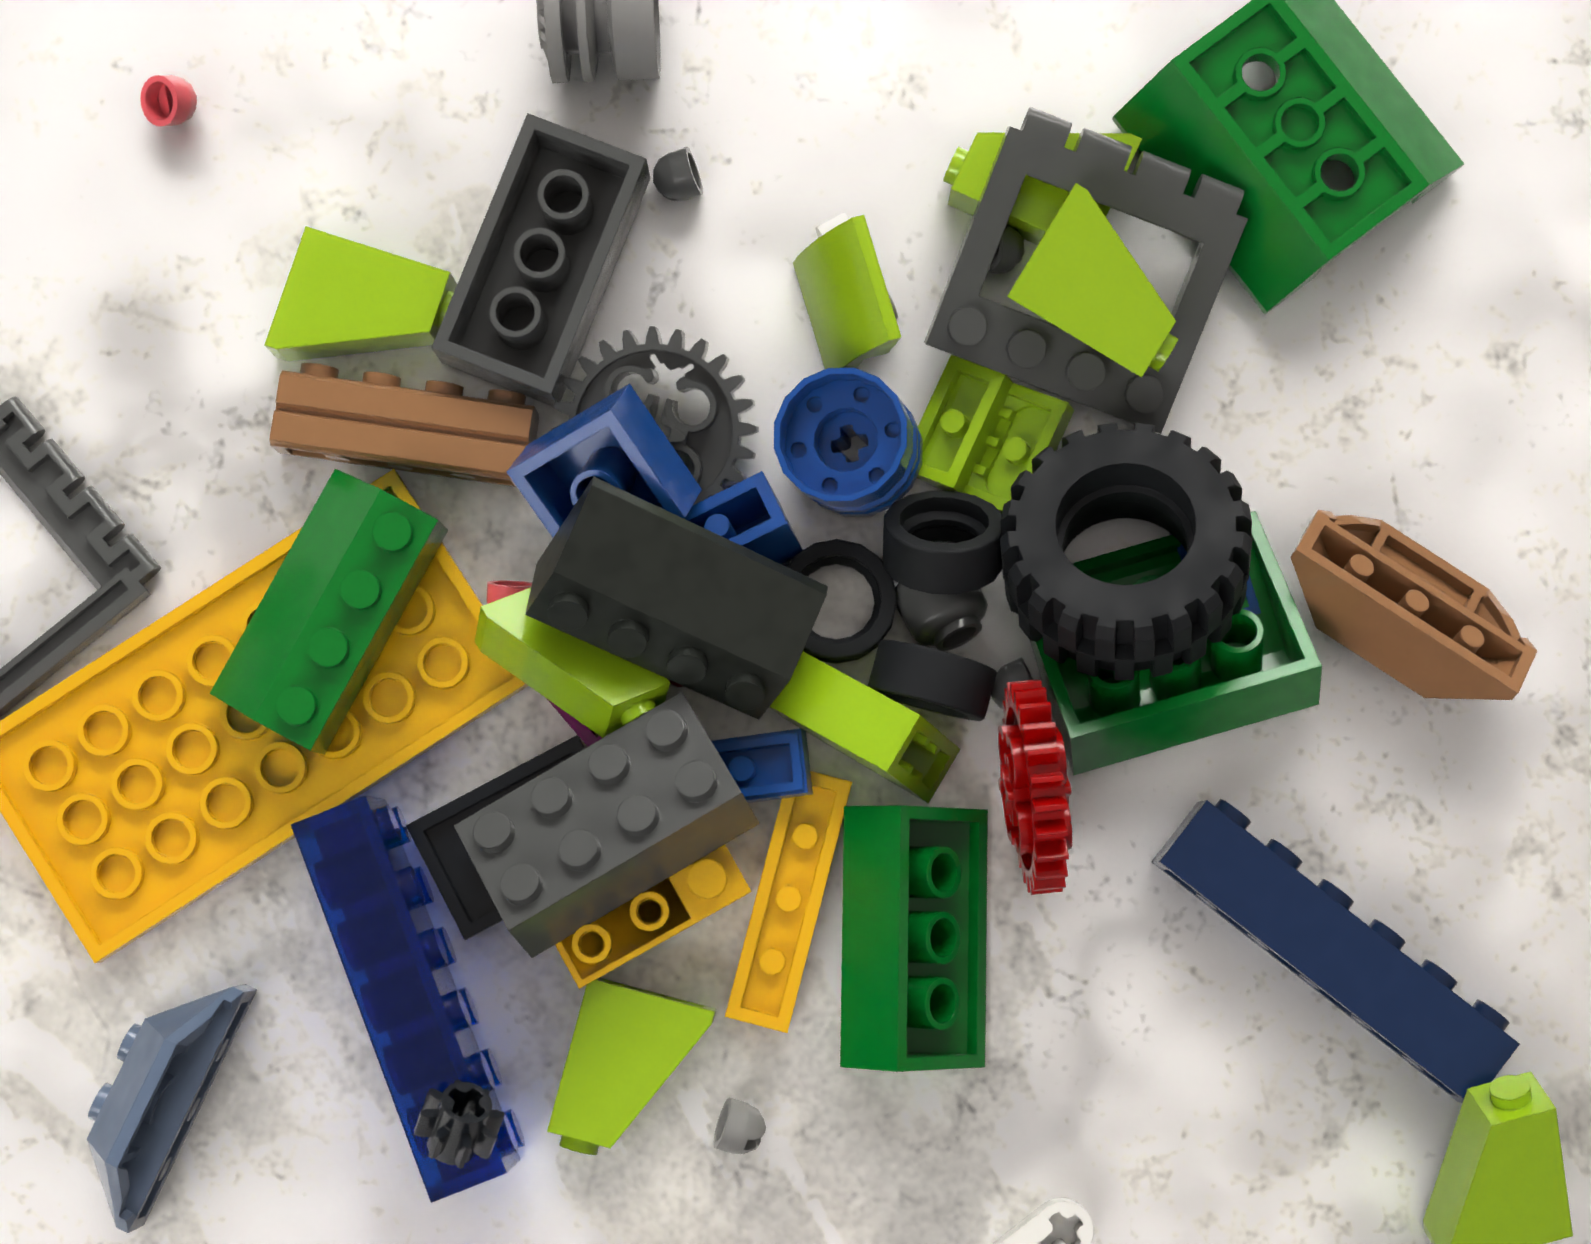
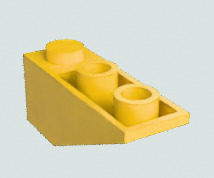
M724 844L598 920L580 927L574 934L555 944L580 989L734 903L752 891Z

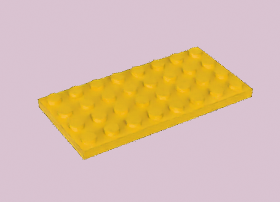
M395 469L370 483L421 510ZM302 528L0 721V812L94 963H102L528 687L526 683L483 654L476 645L475 636L480 607L483 604L443 542L423 575L325 755L312 752L252 720L210 694Z

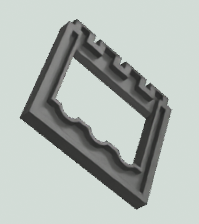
M1029 107L1020 130L1008 126L924 343L1133 424L1155 425V432L1161 434L1247 223V218L1237 215L1244 190L1201 174L1190 197L1183 193L1188 183L1191 169L1142 151L1131 174L1124 171V168L1130 156L1132 146L1083 128L1072 151L1064 147L1071 131L1072 123L1036 108ZM1026 175L1069 192L1074 184L1077 183L1089 191L1095 202L1200 242L1171 312L1176 323L1169 333L1177 337L1178 342L1159 372L1148 367L1141 378L1057 326L979 296Z
M16 396L0 405V475L89 579L97 591L0 669V717L148 598L151 594L144 584L161 569L160 565L133 534L126 535L112 547L107 543L122 531L125 524L93 486L85 488L70 499L68 495L83 483L85 476L53 439L46 440L33 451L28 449L44 435L45 429Z

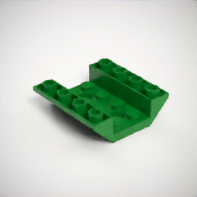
M1335 0L1250 1L1173 58L1112 118L1122 133H1131L1142 138L1137 149L1139 155L1142 151H1146L1191 169V174L1183 194L1191 197L1201 174L1244 190L1237 215L1248 220L1228 268L1265 315L1314 279L1325 265L1410 201L1412 204L1464 165L1461 158ZM1255 61L1267 64L1275 74V85L1265 91H1257L1250 88L1242 77L1243 66ZM1332 160L1347 164L1353 172V186L1345 191L1330 189L1322 180V165Z

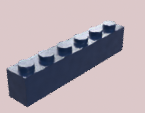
M1220 799L1215 806L1208 800L1196 803L1152 860L1155 866L1456 1101L1463 1103L1467 1088L1493 1081L1520 1045V1043L1504 1032L1510 1024L1505 1017L1481 1000L1477 999L1473 1006L1468 1004L1452 991L1458 982L1435 963L1425 959L1420 966L1400 951L1406 943L1402 937L1376 919H1373L1368 926L1349 911L1354 901L1334 884L1322 879L1316 885L1301 874L1297 869L1303 863L1302 860L1284 845L1271 839L1265 846L1246 831L1251 821L1234 806L1223 799Z

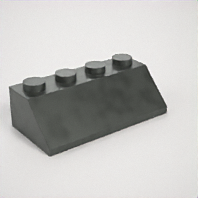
M593 477L536 564L525 615L759 720L790 681L827 596L828 586Z

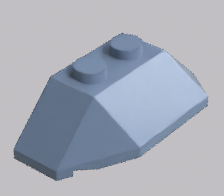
M247 984L224 989L145 1018L142 1026L136 1023L133 1024L125 1035L117 1053V1059L124 1063L113 1085L105 1083L99 1090L88 1113V1118L95 1122L87 1137V1141L116 1228L130 1233L145 1224L257 989Z

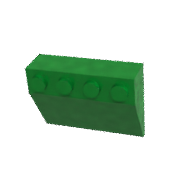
M1256 511L1250 512L1252 518V550L1249 575L1261 613L1255 615L1243 609L1249 607L1247 598H1245L1241 612L1232 616L1230 631L1221 642L1212 643L1207 639L1206 655L1192 664H1185L1182 658L1173 661L1172 673L1158 677H1152L1150 669L1134 671V680H1115V671L1099 669L1098 675L1093 677L1077 672L1076 660L1070 657L1064 663H1058L1044 654L1043 638L1037 642L1030 641L1043 686L1046 688L1047 700L1051 703L1053 720L1063 737L1065 753L1073 776L1319 705L1322 664ZM1169 535L1072 564L1086 575L1102 582L1117 585L1141 584L1167 574L1181 562L1177 547H1180L1181 543L1173 535Z

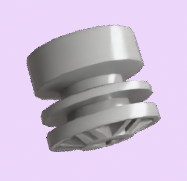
M536 0L539 41L548 61L552 83H568L570 81L571 54L578 53L584 82H594L598 68L599 53L611 52L614 69L619 81L660 79L661 55L658 0Z

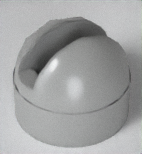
M728 1098L724 1103L717 1122L713 1141L714 1148L732 1154H745L756 1150L761 1142V1137H763L766 1131L764 1118L759 1110L746 1102Z

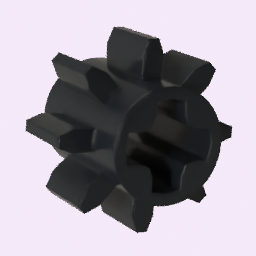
M455 1079L454 1083L449 1085L443 1093L434 1088L428 1090L414 1129V1135L427 1137L429 1158H436L442 1163L457 1165L458 1168H463L465 1163L469 1162L475 1154L484 1159L490 1157L504 1119V1112L492 1110V1101L488 1089H483L474 1083L461 1082L460 1079Z

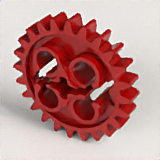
M1042 680L1007 682V688H1004L1005 700H1002L1004 718H1002V725L998 726L1000 758L998 786L1003 802L1007 835L1011 845H1015L1016 853H1018L1019 868H1022L1023 883H1026L1027 892H1031V895L1063 892V888H1066L1065 877H1068L1066 860L1069 859L1068 849L1072 848V824L1069 810V796L1072 794V790L1067 776L1063 737L1055 722H1052L1050 701L1047 702L1046 688L1042 687Z

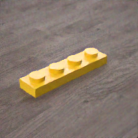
M810 771L812 795L781 799L725 1017L788 1033L844 817V806L847 805L852 786L851 781Z

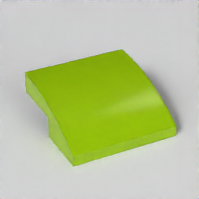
M865 216L852 217L812 242L797 256L793 266L824 368H858L864 359L889 353L901 339V334Z
M951 355L918 425L923 438L922 466L917 478L943 491H957L975 495L993 504L1002 514L1004 504L1011 500V486L1018 475L1026 470L1032 473V459L1046 447L1051 446L1056 452L1075 410L1067 401L1013 383L1005 374Z

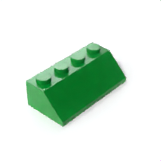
M335 469L210 694L252 720L312 752L325 755L446 536L448 529L438 519L388 492Z
M904 805L844 806L840 1067L892 1072L985 1067L988 810Z

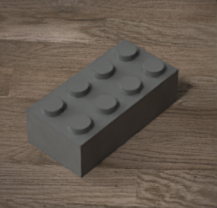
M527 113L431 347L441 363L554 406L555 402H560L567 387L563 380L565 377L570 378L651 179L647 159Z
M680 692L454 825L507 930L530 957L533 958L574 934L580 927L598 920L635 898L640 893L647 891L760 823L683 692Z

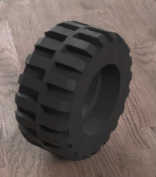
M1117 423L1097 425L1096 434L1084 436L1082 430L1063 437L1062 448L1056 452L1051 446L1046 447L1032 459V473L1026 470L1021 472L1011 486V500L1004 504L1000 520L1002 533L1000 546L1005 595L1011 612L1019 616V627L1030 641L1037 642L1043 638L1044 654L1058 663H1064L1070 657L1076 660L1077 672L1093 677L1098 675L1099 669L1115 671V680H1134V671L1150 669L1152 677H1158L1172 673L1173 661L1182 658L1185 664L1190 665L1206 655L1207 639L1212 643L1221 642L1232 627V616L1241 612L1246 598L1247 580H1249L1252 550V518L1249 504L1241 500L1242 487L1235 475L1227 470L1220 474L1221 459L1207 447L1202 446L1198 451H1195L1191 448L1190 437L1171 430L1168 436L1155 433V425L1135 423V430H1118ZM1134 518L1154 523L1170 532L1185 548L1187 555L1174 569L1155 580L1135 585H1117L1102 582L1086 575L1069 561L1064 552L1077 535L1092 525L1111 519Z

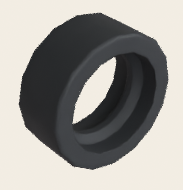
M926 491L910 494L894 502L884 514L883 568L894 581L909 589L929 594L957 595L979 590L994 582L1002 571L1000 537H1002L1000 520L1002 514L993 504L975 495L957 491ZM932 541H951L955 543H936Z
M840 539L813 543L796 554L787 565L788 568L807 577L824 566L838 564L852 567L865 577L872 588L874 598L873 612L862 630L851 637L841 639L822 637L813 630L811 631L803 651L820 661L834 664L859 660L876 649L892 627L898 601L894 580L883 568L882 559L862 544Z
M881 640L878 645L868 687L896 702L951 717L982 721L986 716L997 672L985 664L949 652L907 642Z

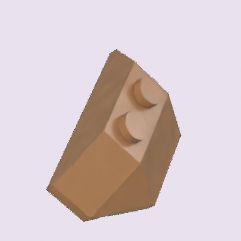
M1318 510L1315 513L1290 558L1315 627L1423 698L1512 700L1519 693L1537 650L1528 638H1521L1513 619L1487 587L1383 520L1354 515L1334 516L1332 512Z

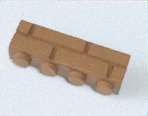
M301 363L300 373L283 370L280 373L275 401L276 410L273 414L269 438L270 446L280 454L517 487L506 471L525 447L537 438L539 414L535 406L525 405L526 396L521 393L491 389L488 391L487 399L463 396L464 387L454 383L435 380L426 381L425 390L400 387V377L380 372H364L362 382L338 378L339 370L337 368L316 363Z

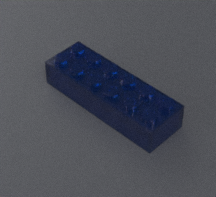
M365 795L293 823L291 827L430 1202L432 1203L506 1174L521 1160L518 1148L525 1146V1140L514 1111L512 1109L504 1111V1119L490 1157L484 1159L475 1154L469 1162L465 1163L463 1168H458L457 1165H448L438 1161L436 1158H429L427 1137L414 1135L420 1111H422L427 1092L430 1088L437 1089L443 1093L449 1085L454 1083L455 1079H460L461 1082L474 1083L490 1091L489 1096L492 1101V1110L502 1111L495 1092V1087L502 1085V1078L491 1050L486 1048L480 1051L471 1026L479 1024L474 1001L466 987L459 990L456 988L448 967L457 962L448 933L443 926L437 929L433 927L426 905L434 902L428 879L421 866L413 868L410 865L403 847L404 844L412 841L406 827V820L398 806L391 808L385 799Z

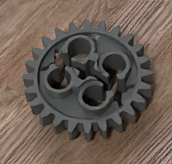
M649 326L646 342L641 345L632 331L625 330L622 337L623 350L617 351L610 343L602 340L599 342V347L604 359L597 364L583 356L578 359L582 369L587 374L583 382L573 378H564L563 383L576 395L573 402H555L554 408L568 415L569 419L616 392L620 381L628 375L639 374L647 383L656 384L659 381V375L654 370L656 366L651 359L653 354L669 370H675L679 367L683 369L693 364L694 368L685 373V377L680 378L676 382L678 391L683 393L691 390H701L705 393L710 403V412L707 418L702 423L694 426L685 424L680 419L677 411L678 401L671 399L666 400L661 417V424L670 428L668 440L674 449L687 453L693 461V477L702 488L693 505L725 490L723 484L726 480L741 482L747 479L734 465L737 459H755L756 453L741 445V437L758 433L759 427L741 422L740 414L753 408L755 402L752 399H735L733 393L746 381L742 375L732 376L727 379L722 377L721 374L730 360L724 354L716 357L709 363L705 361L709 342L701 338L690 351L685 350V333L682 330L676 329L668 345L662 344L659 329L655 326ZM648 394L643 404L655 419L660 397Z

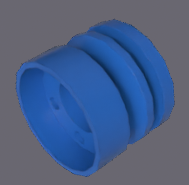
M827 368L804 378L784 398L774 421V451L783 473L819 506L844 517L872 516L889 509L894 502L902 499L912 489L922 466L923 438L913 414L879 377L857 368ZM857 435L868 446L860 448L858 450L859 460L852 462L841 451L851 448V438Z

